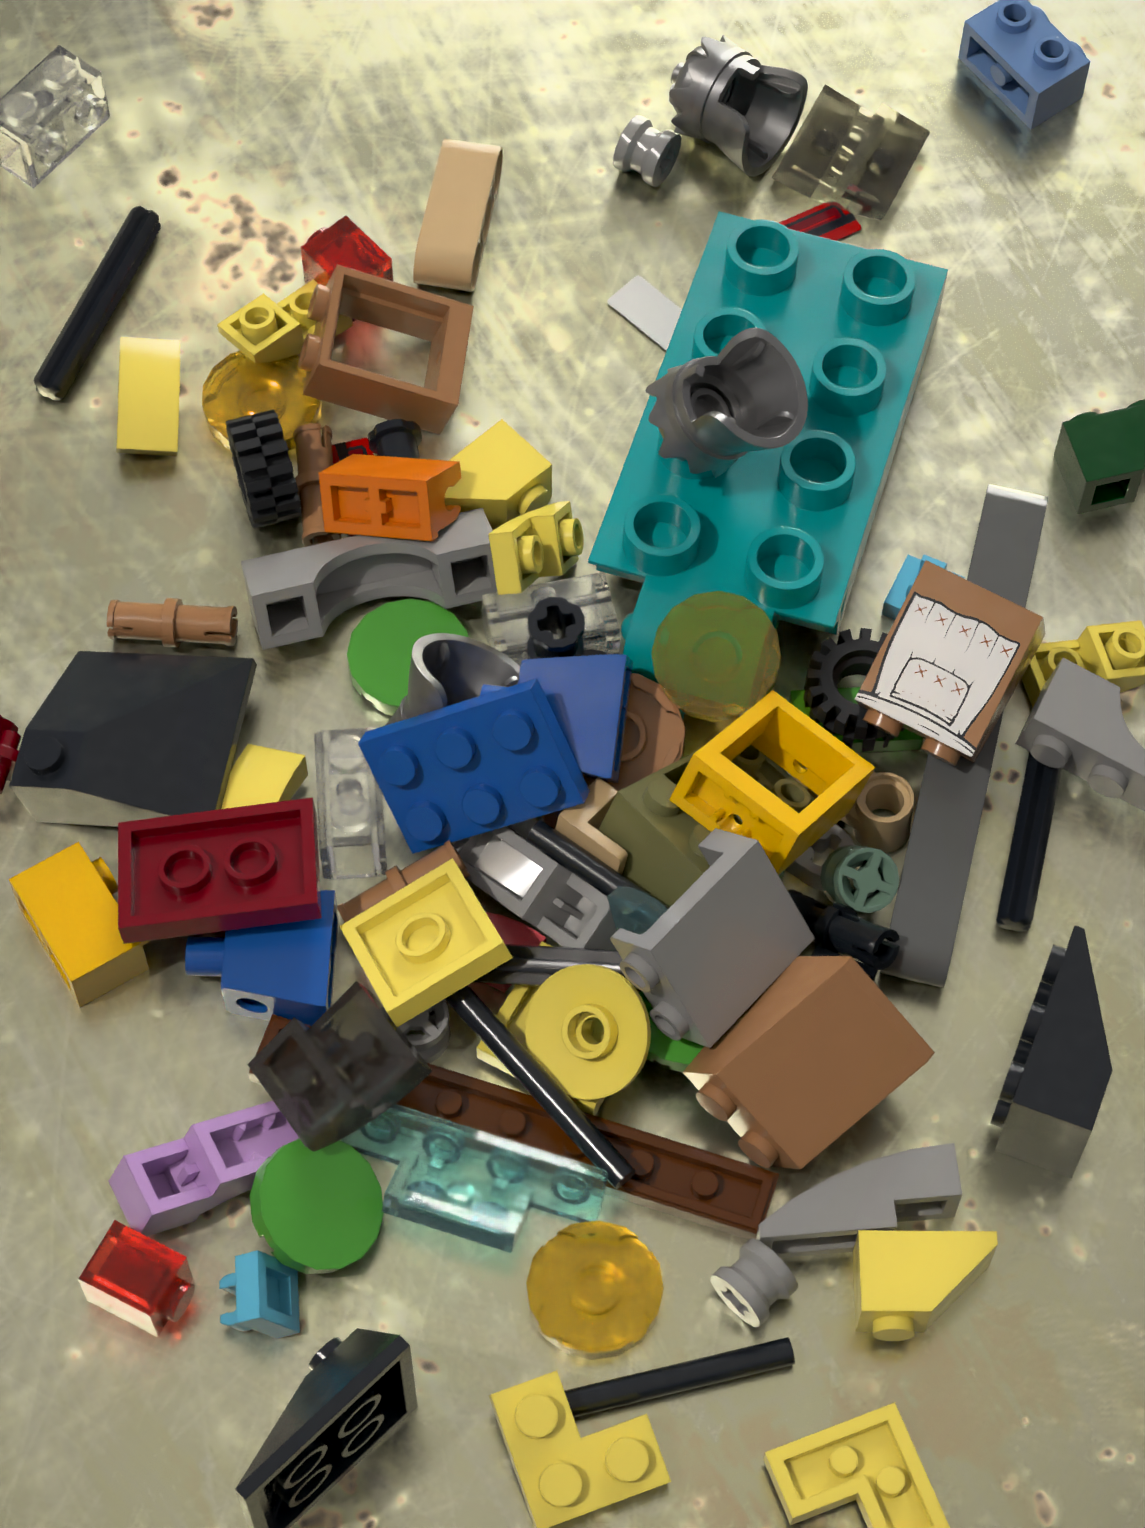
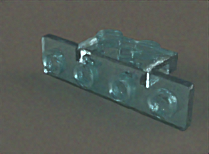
M353 1092L346 1103L341 1141L351 1145L361 1154L398 1165L384 1193L383 1213L508 1253H512L531 1207L588 1226H595L597 1224L608 1180V1173L603 1169L359 1092Z

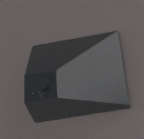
M78 651L25 729L9 784L10 788L37 822L118 827V822L221 809L257 667L253 658Z
M357 1328L344 1341L339 1337L333 1338L313 1356L308 1365L311 1371L301 1382L235 1488L248 1528H290L418 1407L410 1345L400 1335Z

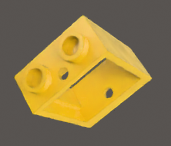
M772 690L693 754L669 800L710 832L717 828L758 840L779 875L850 812L876 767ZM752 745L812 790L818 797L798 813L731 761ZM799 763H801V764H802L803 766H805L807 769L802 768V767L799 765ZM733 814L741 818L742 824L734 820Z

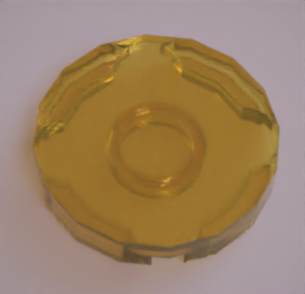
M237 351L229 354L215 365L203 384L202 409L212 436L227 449L231 450L226 430V421L274 409L278 415L288 451L295 449L294 430L301 425L318 423L321 418V400L303 395L307 371L298 369L299 356L294 355L272 362L254 363L244 353Z
M723 591L695 594L674 606L658 626L651 651L655 678L668 700L687 715L712 722L737 719L770 693L776 685L782 662L777 631L764 610L744 596Z
M599 1220L571 1224L558 1231L557 1236L550 1239L544 1247L542 1245L534 1255L526 1281L530 1316L542 1336L565 1354L590 1360L616 1357L640 1344L657 1322L664 1292L660 1264L650 1250L649 1252L646 1245L638 1240V1236L624 1226Z

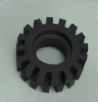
M275 410L226 421L233 464L252 528L255 529L301 517V503L297 493L298 487L293 474L294 470L289 458L287 443L284 440L283 430Z
M861 628L859 639L853 640L851 631L848 629L839 632L837 644L831 637L822 642L820 652L815 650L810 658L803 697L805 707H810L809 717L816 723L821 722L824 725L823 728L833 736L835 733L843 736L842 742L851 749L854 739L863 740L862 752L873 751L876 739L883 738V748L887 747L889 741L895 738V736L863 721L867 710L858 704L846 700L838 691L837 685L842 678L851 675L867 676L888 635L882 632L879 642L870 640L872 629Z

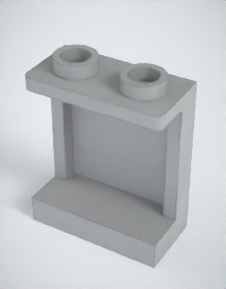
M717 828L698 845L710 867L645 933L636 934L619 928L610 937L611 942L623 959L619 964L622 973L636 988L643 991L653 1009L650 1011V1017L654 1024L673 1040L679 1041L681 1038L708 1048L714 1045L815 939L759 841Z

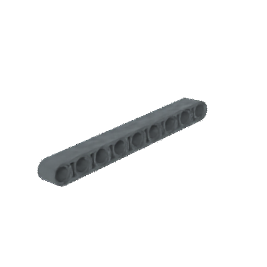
M988 484L967 576L968 581L1017 605L1026 607L1049 497ZM1003 712L975 763L960 756L956 766H953L930 754L927 756L889 927L898 933L900 940L895 943L887 940L889 943L899 945V952L894 962L888 968L880 970V974L941 988L945 986Z

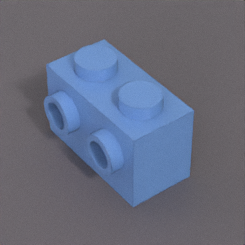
M998 0L964 22L958 58L1030 130L1083 97L1091 61L1076 42L1069 41L1049 21L1047 15L1040 7L1032 5L1028 0Z

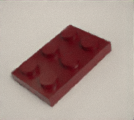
M313 797L118 822V930L123 944L322 918L317 812Z

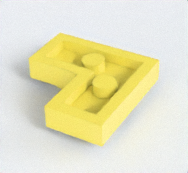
M557 1370L488 1395L534 1528L552 1527L671 1482L647 1414L580 1437Z
M895 1402L777 1447L764 1454V1463L790 1525L856 1500L868 1528H950Z

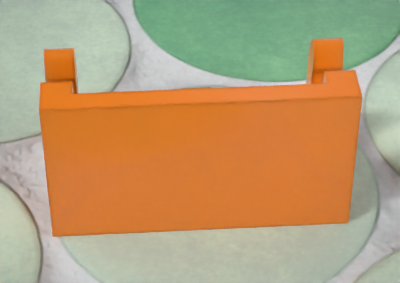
M352 454L318 473L325 532L433 541L438 538V531L453 523L461 511L460 505H445L446 490L448 487H454L461 479L460 461Z

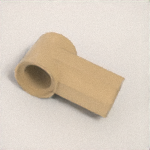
M799 763V765H800L802 768L807 769L805 766H803L801 763ZM873 771L850 812L841 820L853 828L856 840L863 847L880 849L885 853L896 851L906 843L910 835L914 805L913 790L903 777L894 773H876ZM790 774V776H791L795 781H797V782H799L800 784H802L800 781H798L796 778H794V777ZM802 784L815 799L818 797L817 794ZM876 809H888L894 812L896 815L891 817H879L873 814L871 811Z

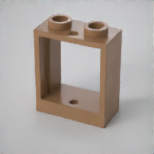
M337 264L327 285L317 284L310 300L307 318L316 321L314 335L308 333L304 340L298 362V369L307 371L303 395L387 420L404 419L406 421H414L420 426L421 430L440 435L459 403L474 306ZM339 314L430 341L431 347L424 387L331 360Z

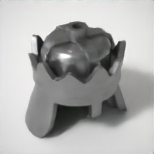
M722 35L720 41L709 37H702L701 46L692 50L687 55L686 62L677 64L672 72L671 83L673 85L669 92V102L673 105L677 115L673 117L671 122L676 126L674 132L698 138L706 143H715L746 175L751 177L758 176L777 160L790 141L804 109L808 83L801 74L793 70L761 65L749 52L738 47L724 35Z
M757 327L746 329L735 335L718 356L697 358L683 365L670 368L666 375L646 388V393L657 397L656 403L649 415V422L659 427V431L664 439L659 455L662 458H677L680 461L687 460L690 473L692 474L712 470L714 477L717 478L748 451H760L787 445L799 435L807 417V391L796 361L776 337L768 331Z
M448 633L425 635L419 638L412 648L408 695L402 699L398 709L386 725L480 696L483 684L504 687L516 685L519 680L520 666L499 650L472 638Z

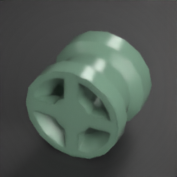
M857 845L842 846L830 853L822 865L820 876L822 889L831 902H839L853 908L855 911L866 913L879 911L890 904L897 893L900 880L897 866L888 854L880 849ZM850 879L853 880V884L856 889H853V887L851 886Z

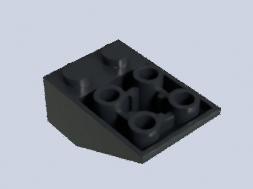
M1076 925L1073 928L1067 948L1053 944L990 1122L992 1125L1003 1128L995 1151L1071 1179L1093 1130L1113 1071L1085 929Z

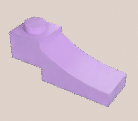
M306 1090L193 1124L184 1138L124 1155L108 1182L135 1238L141 1239L194 1222L202 1213L251 1190L256 1171L268 1157L272 1156L276 1149L303 1136H332L309 1091Z

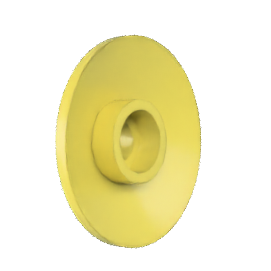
M581 964L561 969L541 984L528 1008L525 1022V1037L528 1052L569 1097L595 1100L609 1097L622 1091L637 1077L648 1056L651 1027L649 1015L642 997L625 977L604 966ZM596 1018L602 1022L604 1027V1038L601 1042L596 1041L591 1034V1024Z

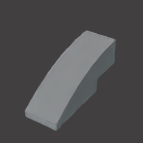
M508 826L458 840L453 845L471 875L467 878L469 881L518 917L541 930L562 947L616 950L610 937L619 928L634 933L642 921L608 896L526 842L524 837Z
M955 1143L909 1149L864 1162L831 1176L791 1199L758 1225L756 1240L764 1243L780 1258L853 1252L858 1230L896 1231L898 1227L897 1222L953 1218L962 1197Z

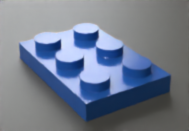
M538 678L367 731L358 742L412 854L444 845L448 840L455 842L583 804L590 793L589 787Z

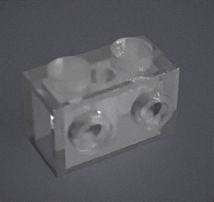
M58 45L0 98V166L34 189L110 118L102 73L61 45Z

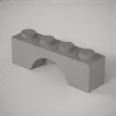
M483 508L459 513L453 523L438 531V538L433 541L357 535L241 561L251 614L262 650L323 637L330 623L341 613L356 605L375 599L395 596L418 597L433 601L447 609L505 596L498 595L488 535L493 530Z
M1062 658L1044 684L1015 744L1030 751L1031 755L1040 763L1053 768H1063L1086 780L1089 786L1097 793L1110 798H1120L1145 811V749L1133 737L1124 721L1120 702V687Z

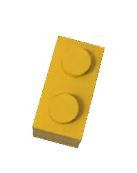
M79 841L9 879L19 909L79 1007L88 1004L149 970L143 946L151 942V940L123 944L118 930V904L112 896L118 892V885L104 860L99 857L91 862Z

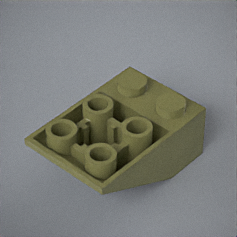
M752 745L731 761L798 813L815 800L802 784L795 781L783 768ZM695 752L619 790L598 829L626 850L628 857L622 875L668 907H671L710 867L698 845L711 832L669 800ZM733 814L734 820L742 824L741 818Z

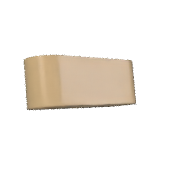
M452 139L443 140L417 242L413 268L414 283L469 292L474 291L501 179L502 147Z

